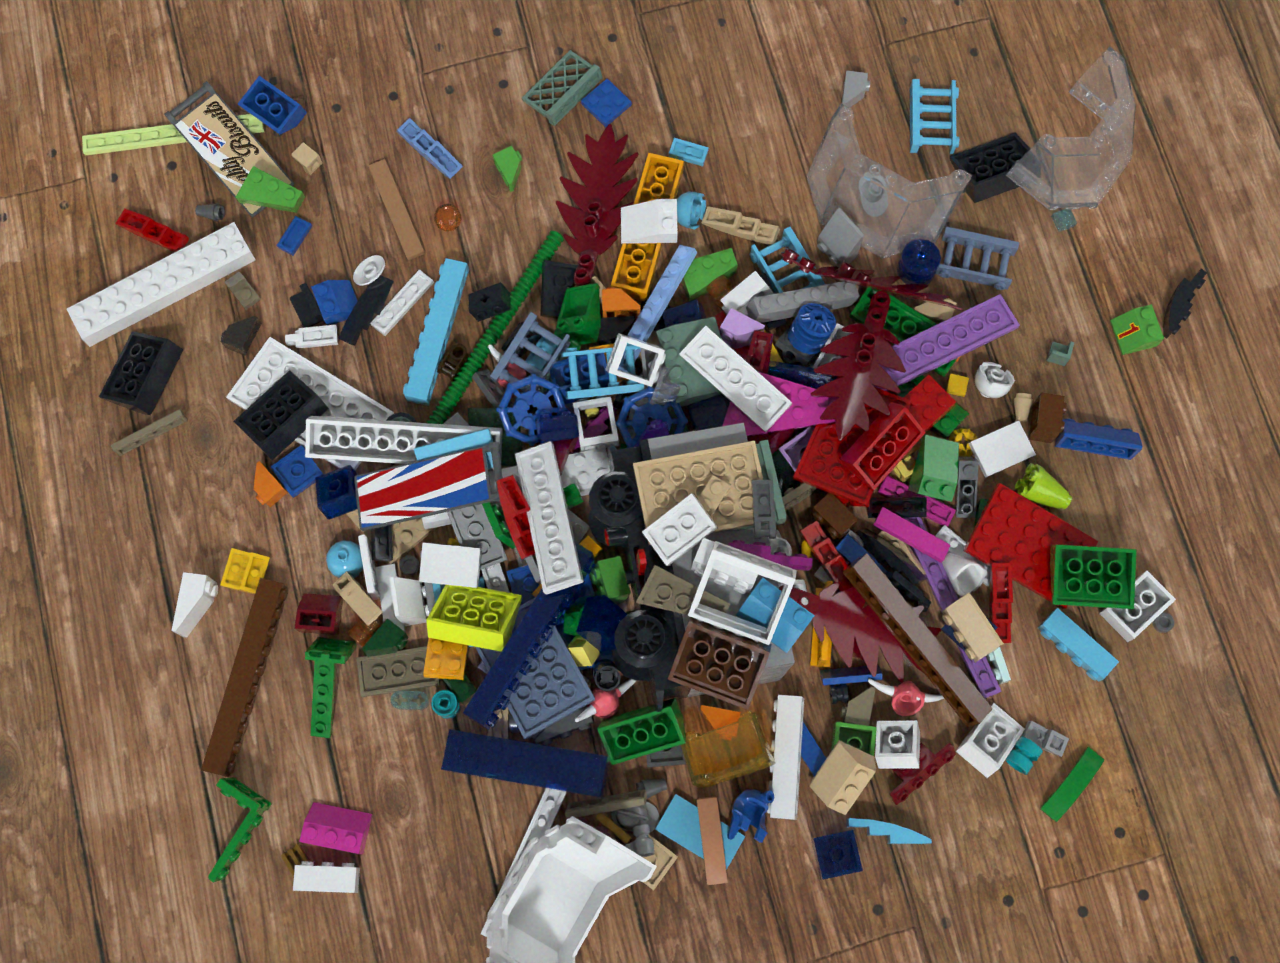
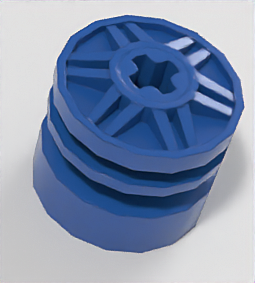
M808 303L803 305L788 330L790 344L802 353L817 354L825 346L835 329L836 319L828 308L820 304Z

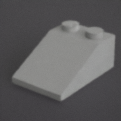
M839 208L818 236L817 247L822 253H826L833 266L840 268L843 262L849 264L858 257L864 234Z

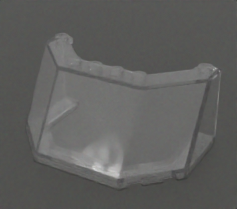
M1110 46L1076 81L1069 91L1072 96L1101 118L1089 137L1055 138L1050 134H1044L1020 160L1014 163L1006 174L1007 177L1049 210H1056L1057 208H1097L1132 159L1136 103L1125 59Z
M841 103L830 120L806 176L810 185L814 206L818 213L819 223L826 226L836 210L841 208L864 234L861 247L881 258L911 253L923 248H933L959 207L972 175L963 170H955L949 176L916 183L911 182L861 154L852 124L854 113L852 109Z

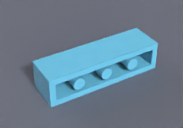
M1059 608L1052 611L1038 627L1044 638L1047 640L1051 639L1056 644V648L1062 653H1067L1076 666L1084 668L1087 671L1086 674L1092 680L1099 682L1105 679L1119 663L1116 658Z

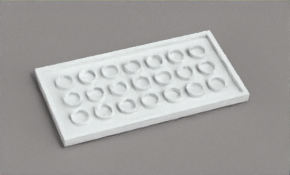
M269 337L226 397L246 410L290 370L328 406L329 409L322 415L324 417L386 421L389 416L394 414L393 411ZM306 430L295 439L297 443L306 447ZM325 459L351 476L362 462Z

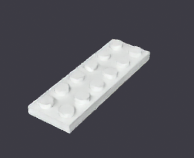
M707 326L679 354L765 433L792 405V402Z

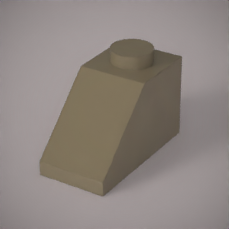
M870 687L849 701L846 707L842 706L840 718H843V723L869 726L876 687Z

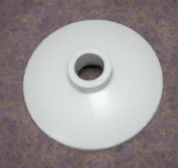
M374 255L362 261L354 272V282L357 285L364 286L375 281L384 270L385 260L379 255Z

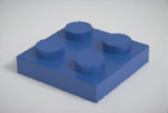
M608 79L581 100V104L605 127L632 105V102Z
M302 445L271 466L273 472L293 498L325 476L312 458L305 457V448Z

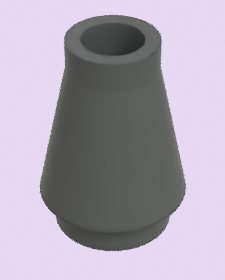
M219 203L196 206L195 212L197 216L214 221L223 220L225 216L224 206Z
M665 778L643 779L636 783L637 791L646 790L648 799L667 790Z

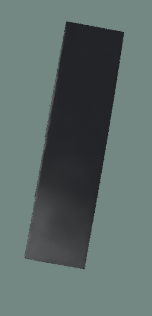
M380 275L371 283L350 313L338 339L348 344L356 345L362 329L368 330L374 314L380 315L394 282L393 280Z
M867 528L856 532L878 563L887 561L893 571L898 573L904 572L913 585L920 584L927 579L905 554L883 537Z

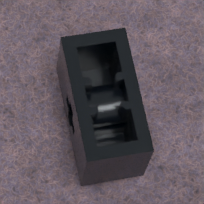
M501 282L468 294L469 313L478 322L511 310L510 292Z

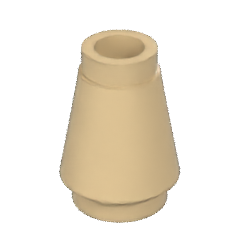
M1016 393V398H1014L1016 421H1027L1033 402L1031 394Z

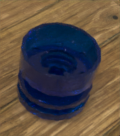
M925 239L909 242L903 249L897 266L900 279L905 284L930 283L940 265L941 255L939 249L934 243Z

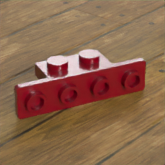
M921 742L919 768H892L893 772L903 781L890 793L893 803L898 805L900 802L905 801L910 793L923 785L924 781L930 776H934L944 764L952 761L956 755L953 745L948 743L934 755Z

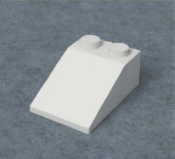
M656 199L621 207V244L677 243V199Z
M183 572L172 626L173 632L187 638L214 602V597L218 594L217 582L207 575Z
M389 577L395 617L404 626L426 623L429 611L428 605L425 604V586L418 580Z
M995 703L991 705L993 708L980 724L972 728L956 750L959 755L987 778L1001 767L1025 730Z

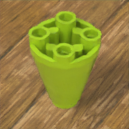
M1030 463L1026 468V474L1023 479H1019L1015 485V489L1018 490L1017 493L1033 503L1057 509H1066L1072 501V496L1069 495V492L1038 464Z

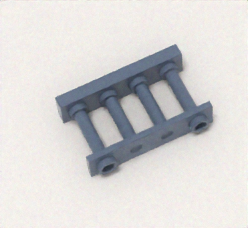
M946 227L942 236V241L947 243L944 263H938L935 274L942 278L951 277L993 286L998 290H1008L1012 283V279L1005 278L1009 257L1015 255L1019 242ZM955 244L966 247L962 268L951 266ZM973 248L984 251L980 272L969 270ZM991 252L1001 253L1002 255L998 276L987 274Z
M530 312L490 375L491 380L498 383L499 379H504L509 383L518 381L519 379L509 374L508 370H506L510 363H514L527 372L545 379L561 352H566L565 349L569 348L571 344L569 342L570 336L566 334L562 340L538 325L537 315ZM530 331H535L559 346L553 356L528 341L527 335ZM525 347L549 362L544 371H540L519 358L518 354H516L518 349ZM536 384V389H535V390L541 392V391L539 390L540 385H537V384ZM527 385L519 389L527 391L530 389V386Z

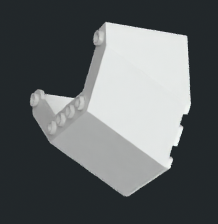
M573 816L566 820V824L562 826L556 825L545 831V835L541 838L535 837L529 841L488 912L487 921L490 922V930L487 931V948L490 949L489 957L486 958V963H575V956L588 936L591 927L598 918L609 896L638 881L646 882L652 877L657 866Z

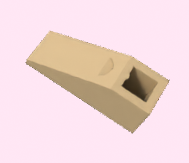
M347 571L333 584L336 591L368 626L383 613L362 585Z

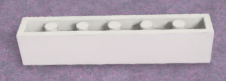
M778 695V700L774 701V712H777V719L773 720V732H776L775 740H772L771 751L774 752V760L770 762V772L773 773V781H769V791L774 793V801L768 803L769 809L767 812L770 814V818L797 820L804 698L802 696Z

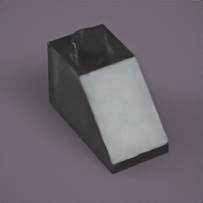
M256 316L233 323L228 326L227 330L223 331L220 342L225 348L246 356L262 323Z

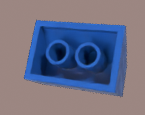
M258 76L238 103L240 107L279 135L297 127L307 114L299 103L261 76Z
M604 353L595 354L598 384H600L601 388L608 387L610 382L609 373L606 371ZM587 355L576 356L579 386H581V390L589 389L591 384ZM565 359L555 362L550 370L552 383H557L560 386L559 390L564 403L569 404L579 399L591 398L566 399L565 392L570 391L571 387L569 360Z

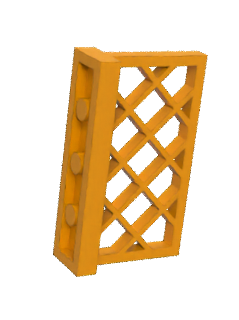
M827 581L823 588H816L815 595H819L824 588L832 585L833 581ZM825 626L823 642L819 640L814 627H812L810 666L830 668L832 641L827 634Z

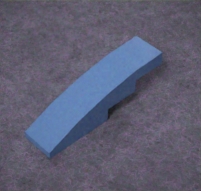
M411 118L397 129V133L449 179L463 167L438 141H435L424 129L421 130Z

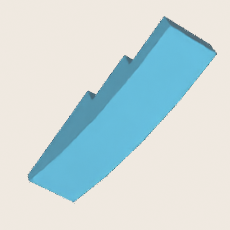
M846 819L847 827H867V836H887L888 844L932 843L930 838L892 823L871 819Z

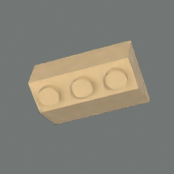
M967 593L942 611L944 622L952 627L954 637L959 643L962 642L966 648V655L970 660L973 659L975 663L1004 644L970 593Z
M839 740L809 786L827 807L846 815L875 774V757Z

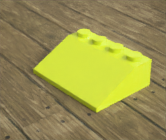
M445 585L426 619L428 637L504 652L512 635L522 595L481 587Z

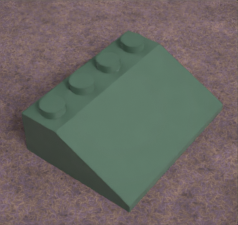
M716 317L676 324L656 331L660 347L665 350L666 357L664 361L673 394L677 397L675 401L681 407L722 394L679 355L705 326L722 340Z

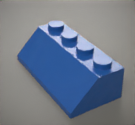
M1074 419L1062 420L1065 422L1064 430L1055 441V447L1131 460L1142 450L1139 433L1133 432L1131 429L1119 430L1109 425L1101 427L1096 426L1092 422L1078 423Z

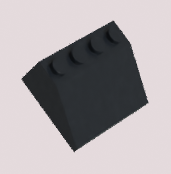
M1016 132L950 156V161L966 193L974 203L1042 179V161Z
M132 331L99 397L135 412L151 416L180 359L183 349L167 338Z
M289 370L233 422L273 460L306 430L307 418L310 416H322L329 408L311 388Z

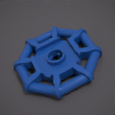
M532 373L531 376L511 384L508 383L499 407H496V412L500 415L507 437L516 438L528 443L529 446H534L535 443L552 436L556 437L564 416L568 412V408H566L559 390L560 386ZM536 384L548 390L543 394L535 390ZM527 385L530 386L529 390L519 393L517 390ZM514 394L516 396L515 402L512 407H508L511 396ZM552 394L558 407L551 406L548 397ZM530 405L537 407L533 415L527 412L530 409ZM508 412H512L515 423L512 425L507 415ZM552 412H555L557 415L551 426L548 424V421L551 419ZM522 426L529 429L528 435L517 431V428ZM545 426L547 431L537 435L534 434L535 429Z
M648 386V388L629 397L626 396L623 399L624 403L618 420L615 423L627 445L626 448L634 447L647 427L649 417H652V419L656 418L657 420L662 419V422L667 421L669 431L672 423L678 424L674 434L683 433L685 425L688 423V418L685 417L680 404L676 403V395ZM653 396L666 400V403L660 405L653 402ZM645 397H648L649 402L637 406V404L635 403ZM671 405L677 416L676 418H671L667 408ZM631 407L635 410L632 420H626ZM632 425L636 433L633 439L626 426Z

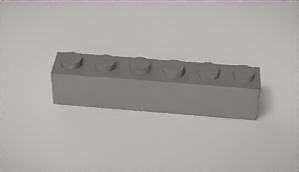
M837 282L755 297L750 301L746 310L750 318L759 323L796 317L800 308L808 303L820 304L829 310L849 307L858 299L859 293L855 284Z

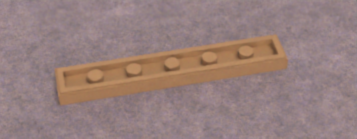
M386 160L368 165L407 260L409 261L424 255V250Z

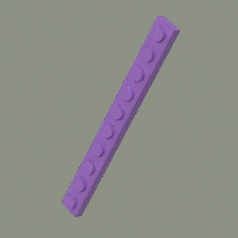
M921 517L904 518L927 531ZM912 547L916 558L926 572V580L942 612L958 600L957 594L943 564ZM957 645L974 684L982 696L988 698L1002 692L986 657L975 663Z

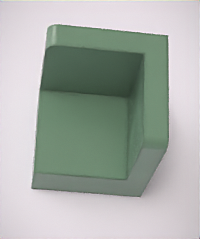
M1070 341L1068 346L1052 342L1046 361L1065 366L1071 358L1075 342Z

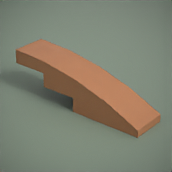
M717 796L696 798L707 885L728 883Z

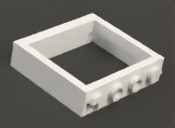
M715 541L688 616L698 619L697 621L699 622L704 621L712 624L715 628L729 630L737 636H745L757 643L762 642L769 645L796 580L797 570ZM716 559L784 583L767 628L699 604Z

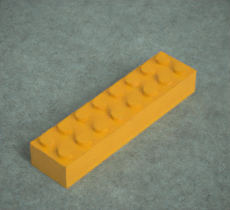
M648 153L634 205L656 199H676L684 171V161ZM623 243L611 287L621 288L632 299L645 302L649 297L663 243Z

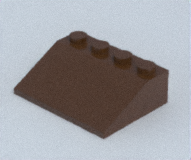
M690 617L668 680L748 710L772 645L762 642L757 643L751 638L737 636L729 630L718 629L712 624L704 621L699 622L697 621L698 619Z

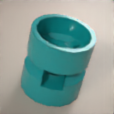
M441 690L433 696L431 706L438 716L450 719L455 717L460 711V701L452 692Z
M1021 736L1014 745L1016 749L1010 751L1005 761L1018 772L1027 775L1033 767L1032 761H1037L1043 750L1030 739Z

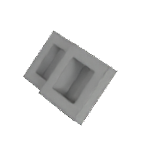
M1033 721L1027 722L1022 734L1023 737L1030 739L1041 749L1059 757H1062L1069 738L1060 733L1048 730Z

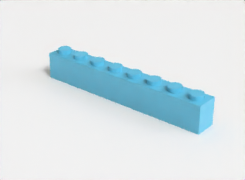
M446 258L444 264L440 266V279L435 283V295L429 302L430 312L429 315L426 314L424 319V332L421 331L419 335L420 345L414 352L413 358L415 362L413 366H410L408 372L409 382L405 383L403 394H405L404 396L409 402L426 406L430 404L439 374L437 373V368L443 360L469 273L468 264L465 262Z

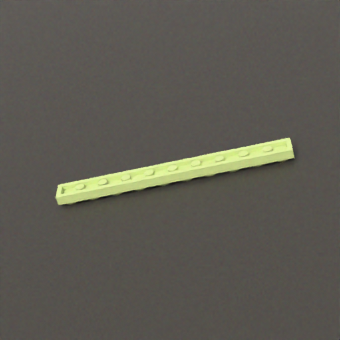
M253 115L237 116L252 134L265 132L264 123ZM172 124L82 136L83 153L85 155L187 142Z

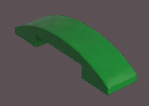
M1087 747L1076 761L1075 766L1055 792L1048 797L1040 810L1057 822L1081 795L1105 759L1090 747Z

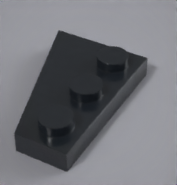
M547 260L542 262L540 316L559 318L566 289L572 286L574 273L579 265Z

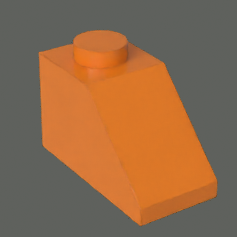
M258 461L256 463L254 491L258 495L255 497L262 505L266 503L269 507H272L288 492L266 467Z
M701 705L700 712L715 734L720 735V739L732 740V737L736 738L741 712Z

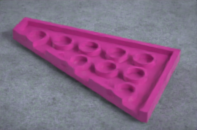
M758 372L792 402V405L766 433L836 422L835 419L821 420L820 416L839 397L811 396V392L816 389ZM730 401L723 426L744 423L747 436L766 434Z

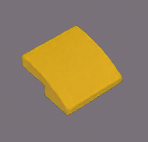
M231 548L220 586L255 594L260 578L265 576L270 557Z

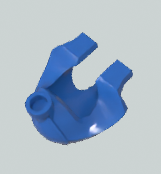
M746 789L739 794L733 803L727 838L730 840L734 839L740 828L746 832L749 825L757 828L754 839L763 843L765 836L768 834L765 826V813L769 809L768 803L774 801V793L772 791H765L763 793L756 789Z

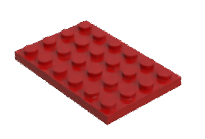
M874 387L887 406L894 402L905 406L909 410L911 400ZM864 404L870 426L881 412ZM836 422L816 425L793 478L867 507L874 490L852 474L840 460L865 430L854 425L842 441H838Z
M998 483L963 551L990 567L991 563H1012V580L1052 603L1051 545L1096 547L1098 541L1003 484ZM1056 605V606H1058V607H1060V608H1062V609H1066L1068 605Z

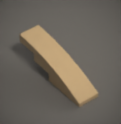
M707 207L702 220V224L716 230L769 245L776 242L780 231L779 226L761 223L760 219L742 216L741 212Z

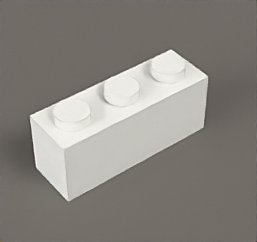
M301 861V865H295L293 891L358 893L360 868L354 867L355 863H342V867H334V862H322V866H314V862Z

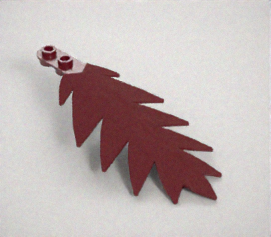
M608 124L598 142L588 134L585 135L586 149L592 165L571 152L567 153L573 168L585 186L564 177L559 178L567 193L581 209L579 210L558 200L556 201L563 220L576 238L574 239L567 234L563 235L573 251L580 255L577 264L579 266L574 273V281L577 285L581 286L588 284L592 280L598 255L603 254L618 239L617 235L609 237L621 224V207L634 205V202L613 209L638 181L636 177L615 186L629 170L639 154L636 152L616 164L625 148L628 134L615 142V135L611 124Z
M789 248L781 252L782 259L789 264L794 262L805 273L810 271L815 275L958 310L963 309L943 301L949 298L948 295L919 293L918 291L928 287L927 284L892 285L901 277L886 276L872 278L870 275L874 273V270H856V268L845 262L841 264L839 270H837V266L815 269L814 266L816 264L808 258L802 257L801 261L797 259L799 256L797 252Z
M878 291L873 295L865 324L855 323L843 327V332H852L853 334L837 339L820 350L823 353L846 357L814 369L815 373L842 377L820 386L810 394L816 397H839L820 416L821 420L835 419L838 441H842L854 425H857L866 432L869 431V418L864 404L885 415H890L886 403L873 385L900 393L896 383L880 366L882 365L903 373L906 372L901 359L887 341L899 345L900 342L890 331L883 329L891 302L889 295L884 291Z
M839 582L827 586L819 595L792 587L789 597L815 615L812 619L813 627L821 642L824 641L825 626L837 653L848 668L852 666L855 638L862 658L873 677L876 676L879 646L889 667L900 683L904 682L903 653L917 669L923 672L869 605L863 608L866 601L855 587L839 592L836 595L834 593L840 586ZM784 585L780 586L779 590L782 591ZM802 598H806L808 600L807 605H803L801 603ZM921 605L912 608L914 612L919 616L922 610L924 609V606ZM927 626L935 636L942 631L941 628Z

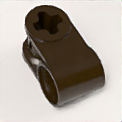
M459 343L452 345L438 365L437 373H443L450 377L451 381H455L454 378L458 377L457 373L461 372V367H464V362H467L469 357L465 346ZM458 351L464 352L461 357H455V354Z

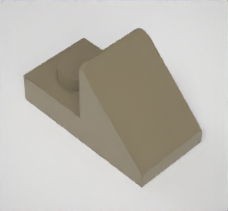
M237 272L224 282L245 310L261 300L240 272Z

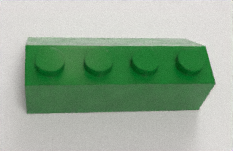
M676 698L663 701L662 712H656L653 704L604 719L597 728L612 765L686 743L683 715Z

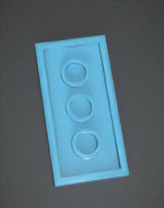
M486 428L416 447L414 452L417 461L485 446L493 442L490 429ZM486 452L488 469L493 468L491 452Z
M675 794L655 830L704 859L698 808ZM720 821L727 870L745 836L738 832L734 839H728L729 826Z

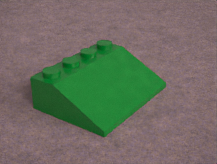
M1051 545L1052 604L1134 609L1137 549Z

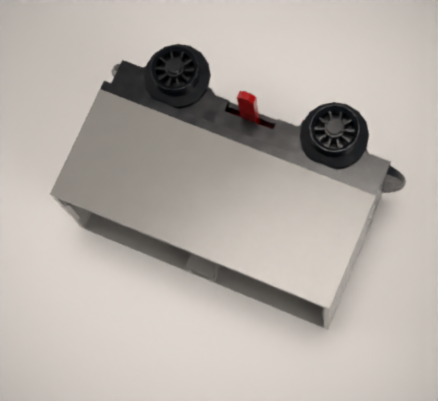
M744 423L644 439L639 441V446L619 450L613 445H608L610 472L600 476L593 483L589 492V506L591 508L589 513L590 530L600 543L607 546H622L624 548L628 571H625L627 585L631 584L636 610L627 614L618 624L615 631L613 660L617 669L625 677L634 681L649 682L656 712H662L663 699L674 697L682 699L704 695L705 693L668 680L690 616L639 604L636 601L655 565L698 587L701 577L694 574L691 568L702 540L669 566L665 565L642 533L646 528L633 463L748 442ZM754 528L739 531L737 529L711 533L705 537L728 545L733 540L745 541V544L763 542L766 543V546H770L768 537L754 539ZM758 574L750 593L745 592V594L735 591L733 586L728 584L725 586L719 585L714 582L713 578L709 577L704 590L730 603L726 613L737 617V612L762 578H765L778 589L779 585L778 581ZM770 642L772 645L771 651L758 684L780 681L795 663L792 647L788 653H785Z

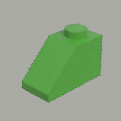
M510 146L492 156L495 166L509 191L512 192L521 171L520 161H522V157L518 150L515 151Z

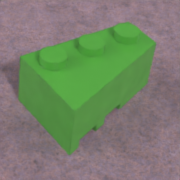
M253 166L235 198L242 204L246 203L297 213L305 196L302 191Z
M732 248L702 256L692 261L681 281L689 305L701 295H705L710 289L720 285L737 273L738 264Z

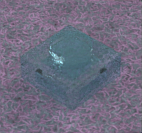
M1070 207L1055 212L1051 216L1058 232L1072 228L1077 224Z

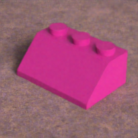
M313 802L304 820L299 842L363 855L373 814Z

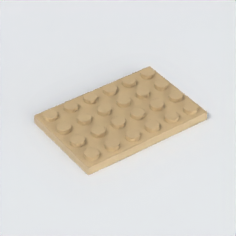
M755 441L633 463L645 528L653 524L691 493L698 499L713 475L731 485L711 517L718 527L712 533L754 525L751 482L752 480H763Z

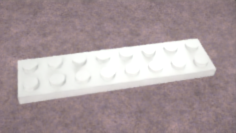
M550 441L516 453L515 457L523 495L531 509L527 512L543 592L547 595L583 583L553 443Z

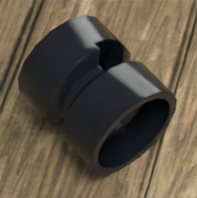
M602 659L593 666L592 674L598 688L610 691L619 685L620 673L613 661Z

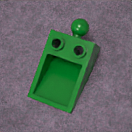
M597 283L566 289L554 335L562 340L568 334L570 336L569 342H571L569 348H577V351H579L582 344L597 342L601 328L599 285Z

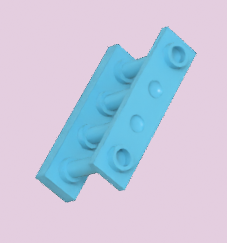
M912 79L910 85V153H917L919 146L949 145L950 154H954L955 149L959 147V137L956 136V99L959 96V88L956 87V80H952L949 89H932L920 86V79ZM949 96V105H925L920 102V97ZM922 112L949 113V122L923 121V119H920V114ZM922 128L949 129V138L923 137V135H920V130Z
M791 227L784 229L782 240L760 251L755 244L751 246L750 258L754 264L757 263L763 274L766 273L774 294L782 293L781 287L801 277H807L810 282L804 288L826 285L821 276L815 275L810 271L805 273L802 270H798L776 281L772 272L789 263L781 259L768 266L763 259L764 256L785 246L799 254L797 259L800 261L802 257L810 260Z
M627 343L625 348L627 372L636 375L633 350L640 349V347ZM567 348L565 353H561V357H568L571 378L570 391L565 392L566 399L640 392L644 390V384H638V382L628 379L627 385L620 386L619 382H617V375L609 373L610 383H608V387H600V384H598L595 354L606 353L608 363L613 348L577 351V348ZM587 355L591 385L586 390H581V386H579L576 356Z

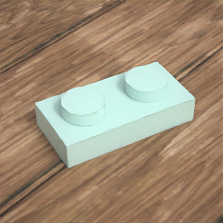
M999 647L987 655L989 661H992L994 667L992 672L996 680H998L999 684L1010 681L1011 678L1001 648Z

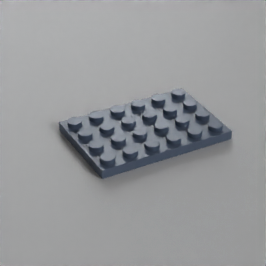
M539 596L520 605L510 641L504 652L475 647L524 739L533 736L595 701L591 690Z

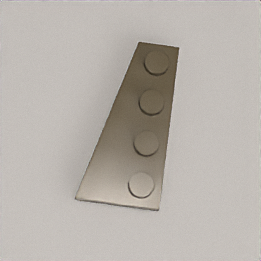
M655 565L636 603L688 615L698 587ZM705 590L699 604L724 613L727 612L730 603Z

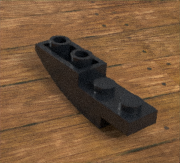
M1202 268L1191 281L1184 278L1173 292L1164 316L1163 336L1166 339L1171 334L1175 335L1181 328L1179 325L1181 320L1186 321L1192 313L1189 309L1193 305L1190 301L1196 295L1193 291L1196 288L1200 289L1206 281L1203 278L1207 272Z

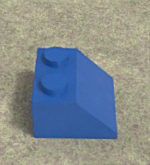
M327 280L311 286L322 317L327 325H334L347 320L358 302L350 280Z

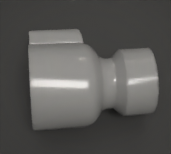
M649 825L634 826L633 833L636 836V840L626 844L625 847L641 857L654 855V843L648 837L650 833Z

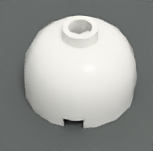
M983 362L976 372L975 385L982 396L999 398L1009 392L1015 382L1014 376L1008 370L1006 372L1001 370V365Z

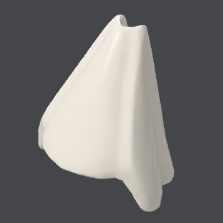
M947 552L942 562L948 578L960 598L967 593L976 591L983 583V578L987 575V571L980 564L959 555Z

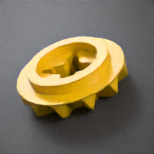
M960 428L954 430L948 440L958 443L962 440V437L968 442L978 438L976 433H973L970 429ZM968 443L966 448L963 447V444H959L958 457L974 455Z

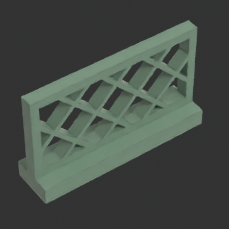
M570 50L522 97V100L546 117L550 124L555 126L603 79L600 67L596 64L591 65ZM570 58L576 60V64L566 65V62ZM580 68L589 69L585 74H579ZM576 69V75L567 76L566 70ZM557 71H564V76L554 77V74ZM568 80H576L573 86H567ZM564 81V87H554V82ZM552 82V88L542 89L545 83ZM556 92H564L561 98H555ZM552 93V99L542 100V94ZM533 95H539L540 100L531 101L530 98ZM544 104H552L548 111L543 109Z
M768 440L760 441L759 444H756L763 480H773L776 525L783 524L787 516ZM754 525L737 528V531L754 528Z

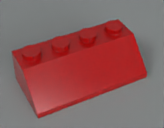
M894 402L887 406L890 415L881 413L869 426V431H865L840 458L848 470L872 490L879 486L926 433L905 406Z

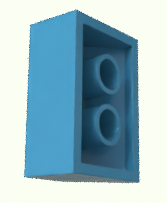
M762 578L736 616L767 628L782 591L765 578ZM788 597L771 642L785 653H788L815 615Z

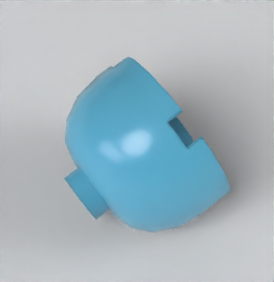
M689 191L679 196L677 199V222L681 226L694 230L700 226L697 225L699 218L703 220L706 211V200L702 199L704 194Z
M346 540L336 542L331 546L326 556V563L330 572L338 578L346 571L353 578L360 575L359 573L363 569L360 546Z

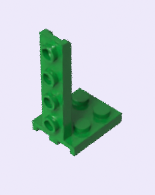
M576 484L563 488L568 509L584 502ZM492 502L482 504L495 537L514 549L516 546L508 529L503 510Z
M317 637L305 652V660L315 661L310 736L330 738L332 735L336 663H346L356 649V641Z
M234 777L220 778L216 786L221 789L220 792L223 795L235 798L239 806L246 809L248 807L251 810L210 872L208 878L213 883L226 878L230 871L228 869L229 866L239 858L241 847L249 842L252 837V830L260 825L263 820L262 815L264 811L269 810L272 805L269 800Z

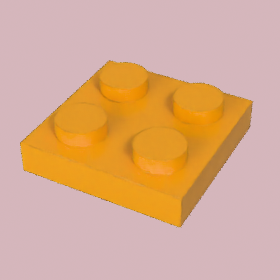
M428 638L423 672L424 677L464 680L468 645Z

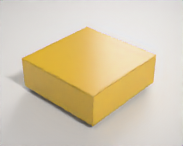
M950 373L946 392L965 397L969 378Z

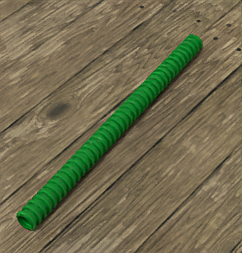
M556 231L549 232V235L546 237L547 240H544L540 246L541 249L537 250L538 254H535L531 260L532 263L528 264L529 268L525 269V272L522 273L523 277H520L519 282L513 287L514 291L510 292L511 310L494 316L495 319L491 321L492 324H489V329L485 330L486 334L484 333L482 335L483 338L479 339L480 343L476 344L477 348H474V352L470 353L471 357H468L467 362H464V367L460 369L461 372L457 373L458 377H455V381L451 382L452 386L448 387L449 391H446L445 396H442V401L438 402L439 406L435 407L436 410L432 412L433 415L429 416L430 420H427L426 423L444 424L447 421V417H450V412L454 411L453 407H456V403L460 401L459 398L463 397L462 393H465L466 388H469V383H472V376L475 372H479L478 369H481V364L485 363L484 359H487L488 354H491L488 345L491 344L494 347L497 344V340H500V335L504 334L503 331L510 324L509 321L513 320L512 316L514 317L516 315L515 312L519 310L518 307L522 306L521 302H524V298L528 297L527 293L531 292L530 288H533L534 284L537 283L536 279L540 278L542 262L545 260L550 261L552 256L555 255L554 251H557L558 247L561 246L560 242L564 241L560 233Z

